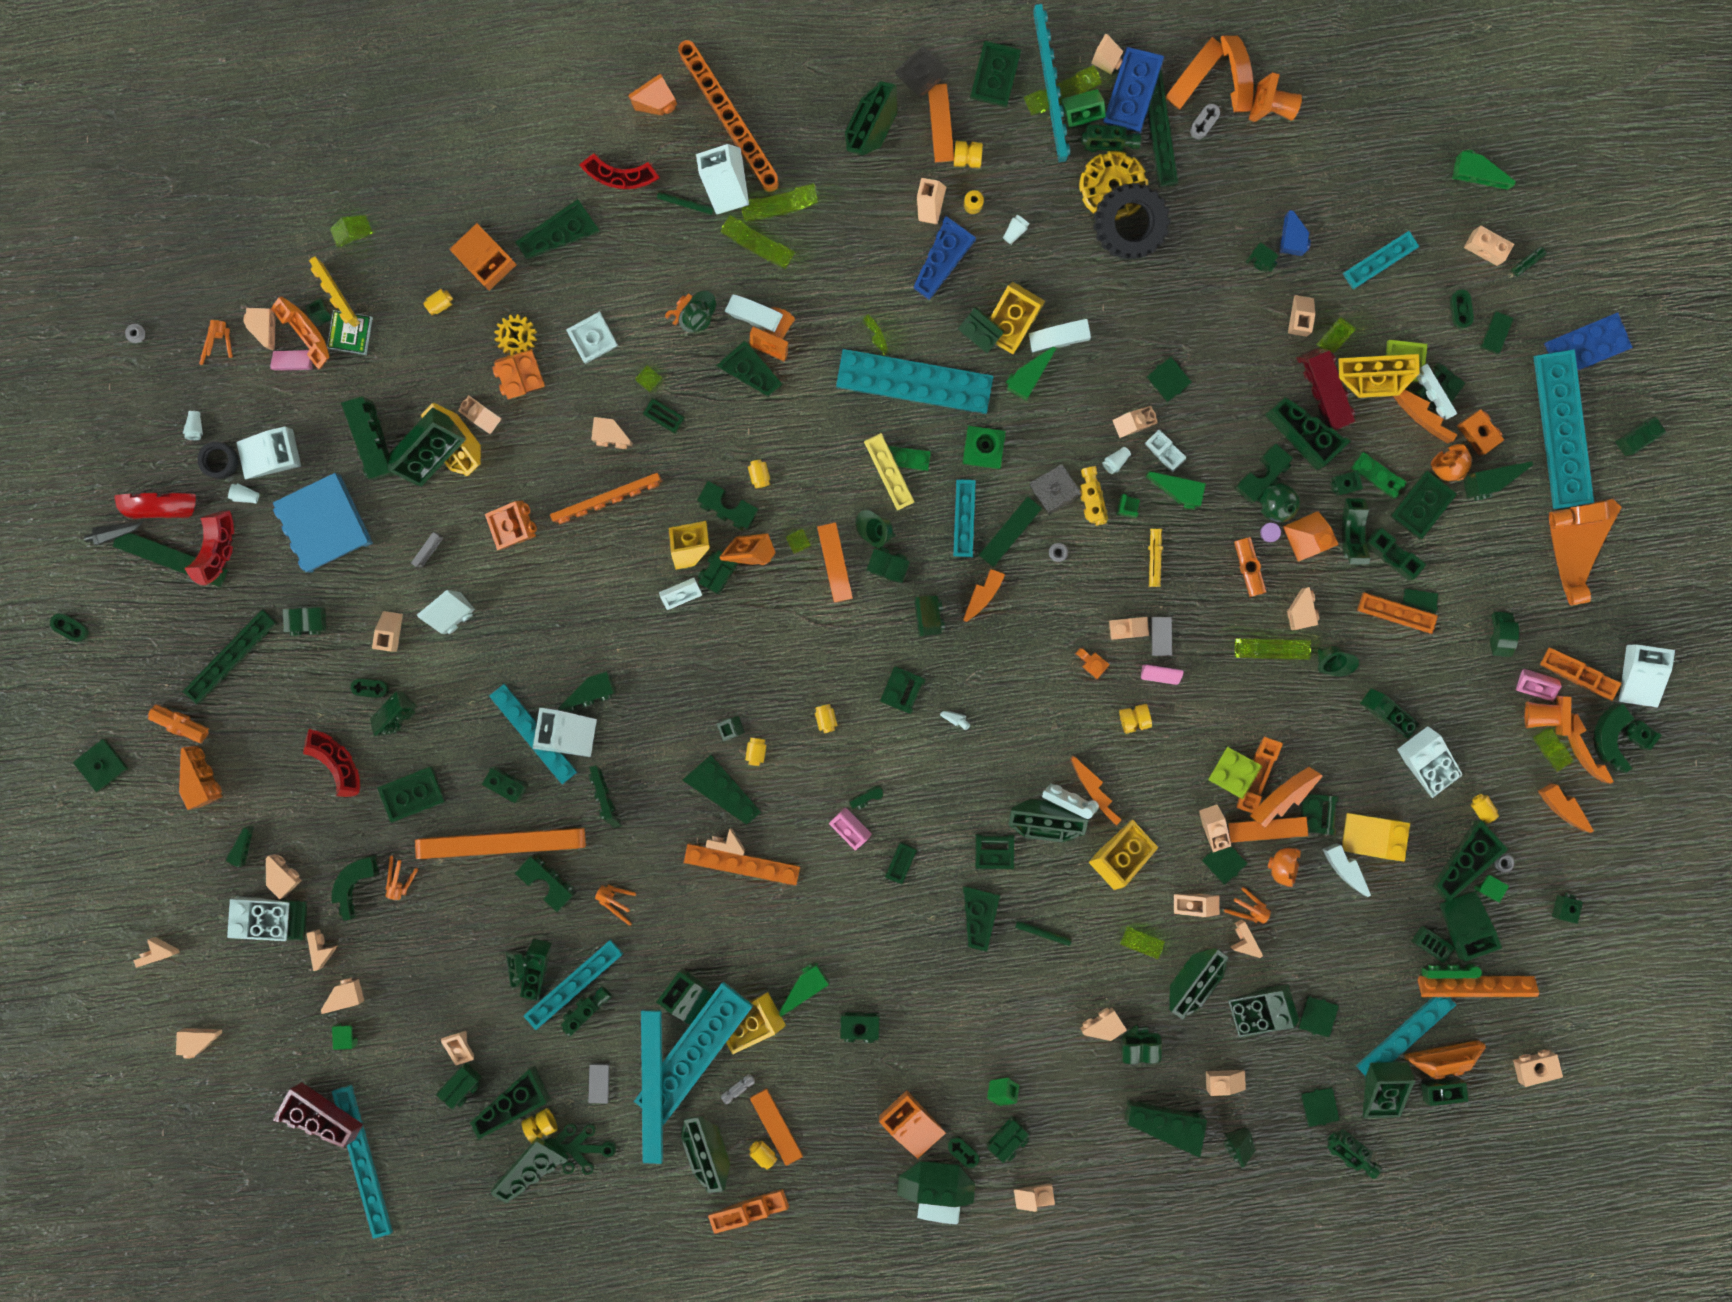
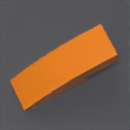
M990 569L984 586H975L962 621H969L989 603L999 589L1005 574Z
M1550 783L1538 790L1546 804L1563 820L1582 831L1589 833L1594 831L1576 799L1570 796L1565 797L1557 784Z

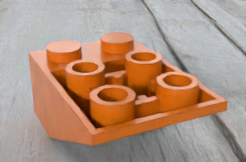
M477 223L449 249L489 291L517 265Z
M198 746L181 748L179 793L187 810L203 807L222 798L221 787L215 782L213 770L207 765L204 759L205 754Z
M908 1090L879 1115V1122L917 1159L946 1134L942 1127Z

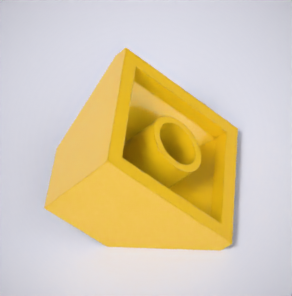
M707 521L669 528L670 549L675 569L695 566L710 548Z

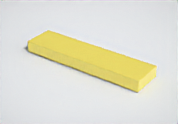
M882 433L865 440L864 443L897 511L914 503L915 501Z

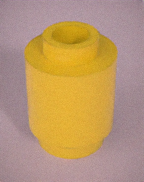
M976 190L968 192L964 199V209L970 214L980 212L984 202L983 195Z
M439 289L426 298L427 301L423 304L433 316L450 307L453 298L447 290Z
M761 459L750 462L751 465L748 466V471L755 489L769 486V480L771 479L766 462H762Z
M830 704L816 707L815 716L819 731L823 730L824 733L835 731L834 727L838 726L834 709L831 708Z
M750 738V742L747 743L745 760L749 761L748 765L760 766V763H764L767 746L764 739Z
M1479 794L1472 799L1471 807L1485 824L1499 817L1498 810L1488 795L1483 796Z
M762 1140L759 1142L755 1141L749 1147V1155L762 1168L764 1167L767 1170L776 1162L777 1157L775 1153Z

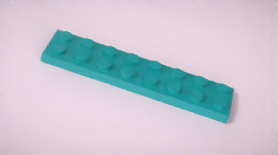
M843 349L836 388L987 414L993 376Z
M1575 349L1533 356L1553 509L1594 503Z
M725 982L721 983L662 1063L663 1126L754 1006ZM642 1091L639 1093V1095H638V1096L636 1097V1099L633 1101V1102H635L638 1106H640L641 1108H642Z

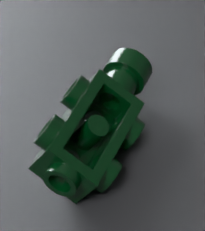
M1087 125L1086 132L1082 133L1081 144L1084 145L1085 150L1090 152H1097L1098 150L1123 151L1124 147L1139 149L1141 134L1132 133L1131 135H1126V127L1116 125Z
M601 986L596 991L594 997L591 994L587 998L583 996L576 1003L578 1007L574 1011L570 1009L562 1017L564 1019V1022L561 1024L563 1032L569 1037L572 1036L604 1002L607 1003L612 998V994L605 987Z
M1341 1129L1336 1133L1333 1132L1328 1137L1327 1141L1329 1143L1327 1148L1330 1153L1344 1160L1347 1167H1353L1356 1171L1363 1169L1366 1171V1175L1372 1179L1379 1176L1382 1167L1376 1162L1371 1161L1373 1152L1348 1132Z

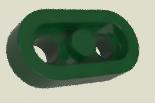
M1463 289L1457 290L1450 297L1452 322L1455 327L1465 329L1474 321L1472 298L1468 291ZM1457 297L1462 299L1461 304L1457 302ZM1460 316L1464 318V323L1460 322Z
M58 613L50 619L51 629L73 642H82L88 637L89 631L87 626L67 614ZM62 620L65 622L64 626L60 624ZM78 629L81 630L80 636L77 634Z

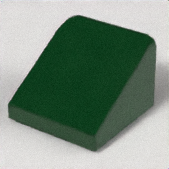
M323 298L305 306L309 319L316 327L332 320Z
M739 716L717 723L723 741L745 733Z

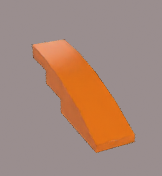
M947 84L928 85L935 162L954 161Z
M1405 389L1399 396H1393L1406 413L1428 432L1447 444L1455 440L1456 433L1440 426L1444 418L1427 410L1430 402Z
M836 522L817 526L834 603L853 599Z
M1550 647L1540 663L1541 666L1610 701H1613L1622 684L1586 666L1585 663Z
M1072 756L1070 760L1088 795L1099 804V809L1117 826L1121 819L1108 808L1112 800L1098 789L1103 782L1077 758Z
M1310 767L1304 769L1278 787L1258 806L1250 817L1266 828L1276 814L1282 817L1293 803L1299 806L1323 776Z
M781 1189L731 1205L709 1214L708 1218L714 1234L746 1226L752 1221L767 1218L770 1214L785 1211L789 1208V1204L784 1190Z

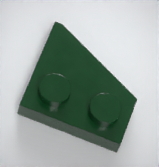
M507 951L506 959L510 988L519 987L523 978L526 960L519 952Z

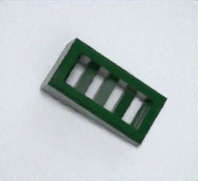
M250 825L242 829L226 858L228 863L238 868L245 866L254 830L253 826Z
M1423 926L1420 927L1411 941L1442 963H1445L1454 949L1449 943ZM1427 934H1428V935H1429V938L1426 940V942H1425L1424 945H1423L1422 942H1423V940L1425 939V937H1426ZM1434 938L1435 941L1432 944V946L1430 948H1427L1432 939ZM1440 942L1441 945L1439 946L1437 951L1433 952L1437 944ZM1444 946H1446L1447 950L1445 951L1443 956L1440 957V952L1442 951Z

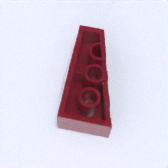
M1316 348L1296 357L1298 363L1302 362L1305 367L1303 372L1305 379H1308L1313 385L1311 388L1313 397L1320 401L1318 408L1326 426L1338 430L1354 423L1355 411L1349 405L1347 399L1349 394L1346 388H1343L1339 378V370L1335 366L1336 358L1334 353L1330 352V350Z
M303 1082L288 1091L273 1121L278 1123L284 1122L291 1128L302 1129L309 1135L320 1136L322 1140L343 1148L355 1140L363 1126L362 1123Z

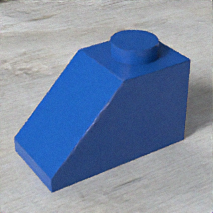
M1289 210L1284 219L1279 253L1302 256L1306 251H1309L1311 239H1308L1309 232L1295 212Z

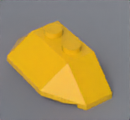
M1419 354L1338 359L1340 380L1358 398L1399 396L1420 374Z
M432 403L421 414V417L423 418L433 407L448 415L466 437L461 446L444 462L451 471L469 476L481 464L480 443L458 414L436 403Z

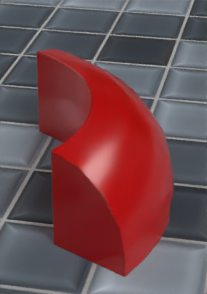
M593 153L579 164L594 180L617 189L641 188L660 178L650 162L633 169H618L608 165L599 155Z
M158 493L134 494L133 496L132 494L115 495L116 507L120 513L132 519L189 518L194 511L196 494L186 493L160 494V497H158Z
M230 510L216 512L200 518L203 526L202 547L197 558L185 568L189 577L199 585H208L223 572L222 568L231 557L234 524Z
M308 729L303 754L312 756L327 766L336 783V796L351 797L359 794L360 777L350 753L344 746L334 741L331 736Z

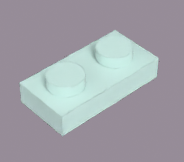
M695 578L659 592L667 610L702 596Z

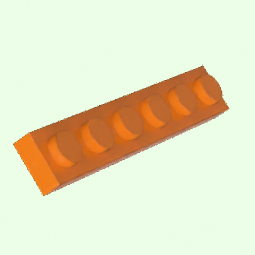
M659 473L652 474L550 514L551 519L555 523L564 524L570 521V517L575 515L577 518L588 514V510L593 508L595 511L606 507V503L611 501L613 504L624 500V496L629 494L633 497L640 494L641 490L647 487L648 490L654 489L659 486L658 483L662 482Z
M689 843L687 844L684 863L791 885H797L800 870L798 865L749 855L742 856Z
M1419 976L1418 978L1421 997H1538L1539 995L1535 976H1480L1479 978L1437 979Z

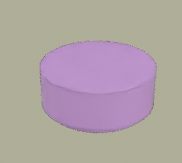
M1267 523L1261 528L1260 535L1264 541L1274 542L1279 539L1281 530L1277 524Z

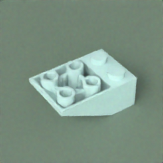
M726 144L696 154L699 174L716 214L749 205L740 147Z
M286 426L268 430L236 442L245 479L301 467L293 429Z
M1627 645L1619 702L1658 707L1673 668L1675 650L1643 645Z
M539 708L533 749L591 757L597 719L558 710Z
M1428 726L1397 749L1406 765L1432 798L1463 775L1441 735Z
M236 896L230 899L227 938L287 941L289 902Z

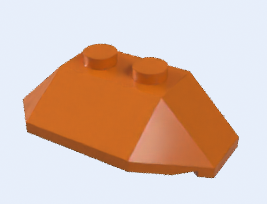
M1476 1040L1403 1055L1407 1061L1432 1078L1443 1079L1445 1075L1453 1074L1454 1076L1463 1075L1465 1071H1470L1486 1046L1481 1041Z

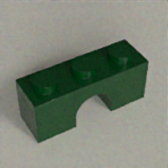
M1275 443L1259 459L1266 466L1267 472L1265 477L1257 478L1250 472L1243 477L1234 489L1250 503L1260 502L1263 492L1269 486L1275 485L1278 482L1277 476L1281 472L1284 474L1291 467L1290 462L1293 458Z
M707 481L697 499V502L700 503L699 507L707 512H710V510L717 512L716 517L725 522L727 519L733 521L732 526L741 531L744 528L749 530L759 509L742 499L736 508L726 509L722 503L726 491Z
M1383 528L1375 529L1366 540L1367 548L1406 580H1414L1427 564L1412 552L1409 553L1400 548L1395 543L1396 539Z
M532 855L514 874L528 886L532 885L537 879L546 881L549 885V893L543 900L558 912L575 895L574 887L567 881L563 882L556 870L553 868L549 869L542 857Z

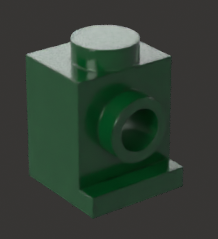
M1260 242L1245 262H1253V266L1260 271L1264 270L1266 272L1268 270L1272 272L1278 264L1275 260L1279 255Z
M1358 470L1331 478L1330 487L1336 497L1363 489ZM1345 480L1348 481V487L1344 485Z
M1642 721L1630 723L1624 735L1642 750L1650 751L1662 736Z

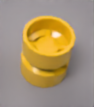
M956 141L954 167H965L968 164L970 168H981L983 143L972 142L968 145L966 141Z
M1147 704L1135 706L1133 710L1130 707L1119 710L1125 734L1136 732L1137 728L1141 730L1152 728V720Z
M548 1108L537 1112L536 1117L530 1116L521 1122L524 1134L531 1143L537 1137L542 1139L543 1135L548 1136L558 1130L556 1120Z

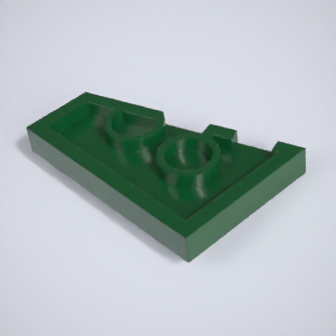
M743 341L716 365V367L767 397L771 396L783 385L746 341Z
M597 765L589 767L591 774H588L591 784L596 789L594 797L597 803L600 802L601 809H599L601 819L609 823L614 829L622 826L620 820H617L613 815L616 809L610 797L607 798L609 790L602 770Z
M963 886L968 947L987 952L1001 895Z

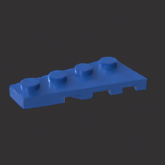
M945 216L934 245L929 251L925 265H923L916 280L914 289L930 300L976 241V237Z

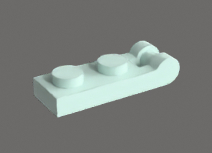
M1052 783L1044 790L1042 795L1043 798L1086 819H1090L1099 808V804L1096 801H1087L1079 795L1070 793L1061 786Z

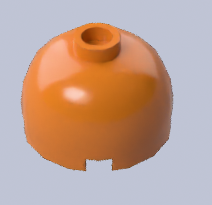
M1464 444L1452 445L1448 447L1450 451H1447L1445 454L1441 451L1433 458L1431 466L1438 477L1445 481H1460L1466 477L1472 466V457Z
M1283 848L1276 852L1274 858L1270 857L1268 868L1271 869V875L1276 882L1284 886L1293 887L1299 868L1297 858H1300L1301 850Z

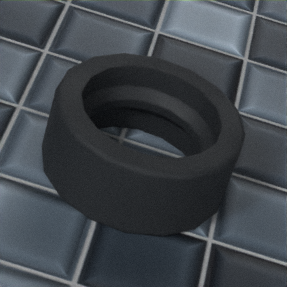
M221 442L205 444L197 456L200 470L205 475L216 479H225L231 476L238 466V456L235 450ZM215 449H221L228 455L226 468L218 472L211 470L208 466V456Z

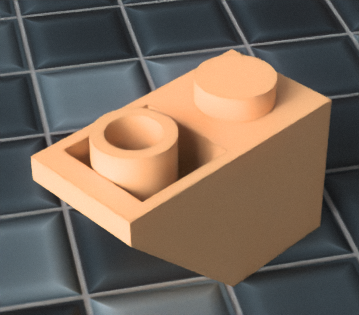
M921 178L917 194L918 219L920 222L938 224L946 186L940 181Z
M1294 295L1288 334L1307 337L1313 331L1315 319L1314 298Z
M471 396L463 400L458 410L489 434L492 433L501 420L500 417Z
M1148 406L1124 414L1114 419L1113 423L1119 438L1156 425L1158 421L1152 406Z
M594 417L591 440L596 442L597 446L608 447V444H613L615 448L627 449V446L632 447L633 443L615 420Z
M1310 587L1300 590L1287 611L1291 630L1318 625L1319 613L1314 608L1315 595L1310 590Z
M382 612L375 628L372 649L397 652L403 614Z
M1218 805L1199 810L1202 825L1212 851L1216 852L1230 847L1231 843L1226 819Z
M272 854L266 858V886L279 899H282L302 880L299 878V873L296 870L289 868L285 864L286 861L283 857Z
M1113 1008L1103 1009L1098 1013V1017L1086 1020L1080 1028L1086 1036L1109 1041L1127 1031Z

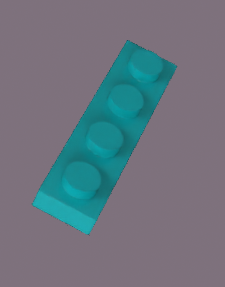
M1410 231L1345 271L1343 275L1351 288L1355 289L1417 249L1419 245Z
M956 480L953 557H973L976 480Z

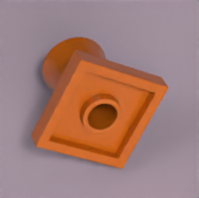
M1272 72L1257 83L1248 120L1256 122L1270 112H1274L1292 121L1300 109L1302 95L1276 90L1280 74Z
M771 307V309L783 314L775 332L766 329L762 331L752 327L750 347L785 362L788 355L789 342L783 340V338L795 321V318L792 314L781 308Z
M1556 696V705L1526 702L1524 714L1525 727L1556 726L1555 734L1571 736V697Z

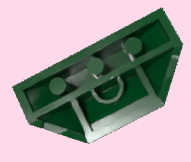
M879 81L876 87L872 88L861 98L845 130L846 150L848 152L863 156L881 148L898 113L897 86L895 84Z
M1030 798L1011 808L1008 825L1024 838L1063 843L1078 836H1084L1088 819L1051 801Z
M1217 948L1192 954L1170 984L1169 1010L1181 1019H1185L1187 1015L1200 1009L1224 977L1226 962H1228L1229 957Z
M701 1116L686 1118L683 1123L681 1140L692 1173L708 1193L723 1192L727 1183L730 1161L719 1128Z
M920 1160L899 1175L897 1195L912 1202L946 1207H960L974 1203L975 1183L958 1164Z

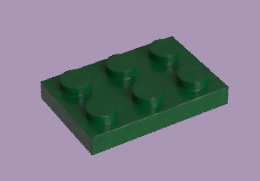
M984 41L970 99L1007 108L1021 49Z
M1425 471L1390 517L1421 540L1456 497L1457 493L1429 471Z
M432 766L377 787L390 823L446 802Z

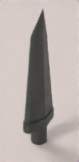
M144 521L93 527L92 534L85 535L84 540L87 543L93 541L94 545L98 546L136 531Z

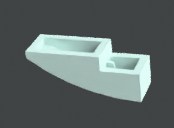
M734 294L725 309L726 313L736 319L746 321L753 326L775 332L783 314Z
M1087 319L1029 333L1032 353L1048 350L1053 346L1060 348L1091 339Z
M1335 843L1322 849L1331 866L1347 884L1362 895L1371 896L1357 861L1353 858L1347 859L1340 844Z

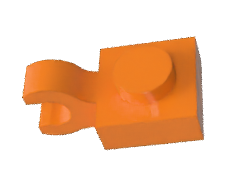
M689 293L686 297L682 296L677 302L676 310H670L665 314L666 319L671 315L676 316V319L673 321L674 326L679 323V315L692 296Z
M1080 648L1075 653L1085 662L1082 667L1096 679L1110 665L1095 652L1090 656L1084 649Z

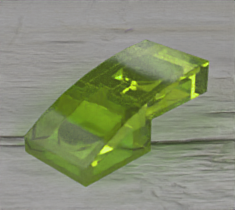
M867 314L863 318V323L875 334L871 338V342L886 354L888 348L884 335L873 318Z
M1548 727L1533 737L1543 755L1557 772L1574 761L1567 748L1558 740L1553 729Z
M1127 927L1120 945L1159 959L1165 941Z

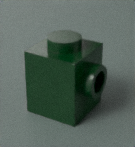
M1565 893L1564 896L1557 895L1552 917L1578 924L1583 901L1577 900L1576 895Z

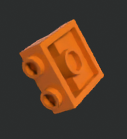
M532 349L495 360V366L492 369L495 377L500 378L502 384L499 385L502 396L506 395L507 399L545 387Z
M524 500L514 501L485 514L497 550H502L516 543H522L536 537L535 532L537 528L535 523L530 520L528 515L530 514V507L524 503Z

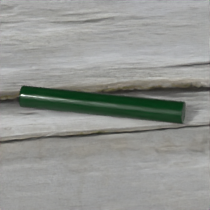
M660 191L657 194V199L706 214H713V207Z
M1017 921L1015 925L1017 929L1070 946L1072 942L1070 938Z

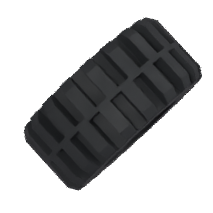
M1139 183L1125 184L1106 193L1103 196V200L1098 203L1097 212L1094 213L1093 217L1095 219L1093 228L1097 232V241L1102 243L1101 247L1104 250H1108L1109 254L1122 259L1143 258L1148 254L1154 253L1157 250L1156 248L1164 243L1163 239L1169 233L1167 227L1171 225V219H1168L1170 210L1164 204L1166 202L1164 197H1160L1158 195L1159 192L1155 189H1150V186L1140 185ZM1127 203L1141 205L1148 216L1147 230L1142 237L1136 240L1122 238L1115 227L1116 213L1121 206Z

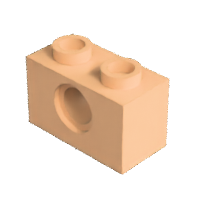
M1480 225L1473 230L1464 248L1498 266L1506 260L1514 244Z
M1547 1049L1540 1050L1535 1055L1524 1054L1519 1056V1059L1513 1060L1518 1082L1525 1087L1563 1078L1558 1055ZM1540 1063V1068L1535 1071V1065Z

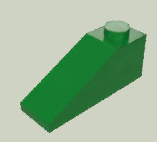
M1464 150L1456 156L1452 179L1509 190L1516 183L1515 180L1487 158L1476 154L1473 150Z
M1054 346L1018 369L1015 375L1011 373L1006 381V384H1008L1006 390L1027 401L1056 348Z
M1150 471L1146 473L1147 479L1177 503L1183 504V508L1195 510V507L1201 506L1206 483Z
M809 963L801 969L803 972L799 975L779 1011L780 1017L829 985V980L817 963L814 965Z

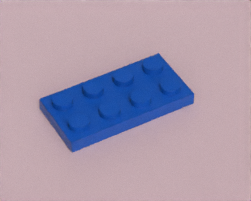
M1130 47L1126 48L1107 108L1106 117L1103 121L1104 124L1126 127V130L1141 133L1164 56Z
M1618 313L1544 343L1548 354L1575 349L1577 371L1633 348Z

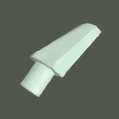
M943 711L940 716L955 726L960 725L964 730L970 727V724L965 720V715L950 711Z

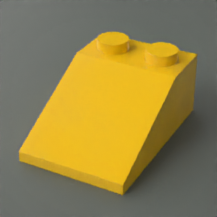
M1014 282L1010 283L990 317L1005 330L996 345L1014 355L1043 307L1045 300Z
M1347 813L1342 848L1344 852L1405 862L1410 823Z
M1131 820L1093 856L1089 863L1116 890L1125 887L1159 847L1134 820Z
M768 992L749 1001L754 1006L726 1042L732 1054L775 1035L786 1026Z

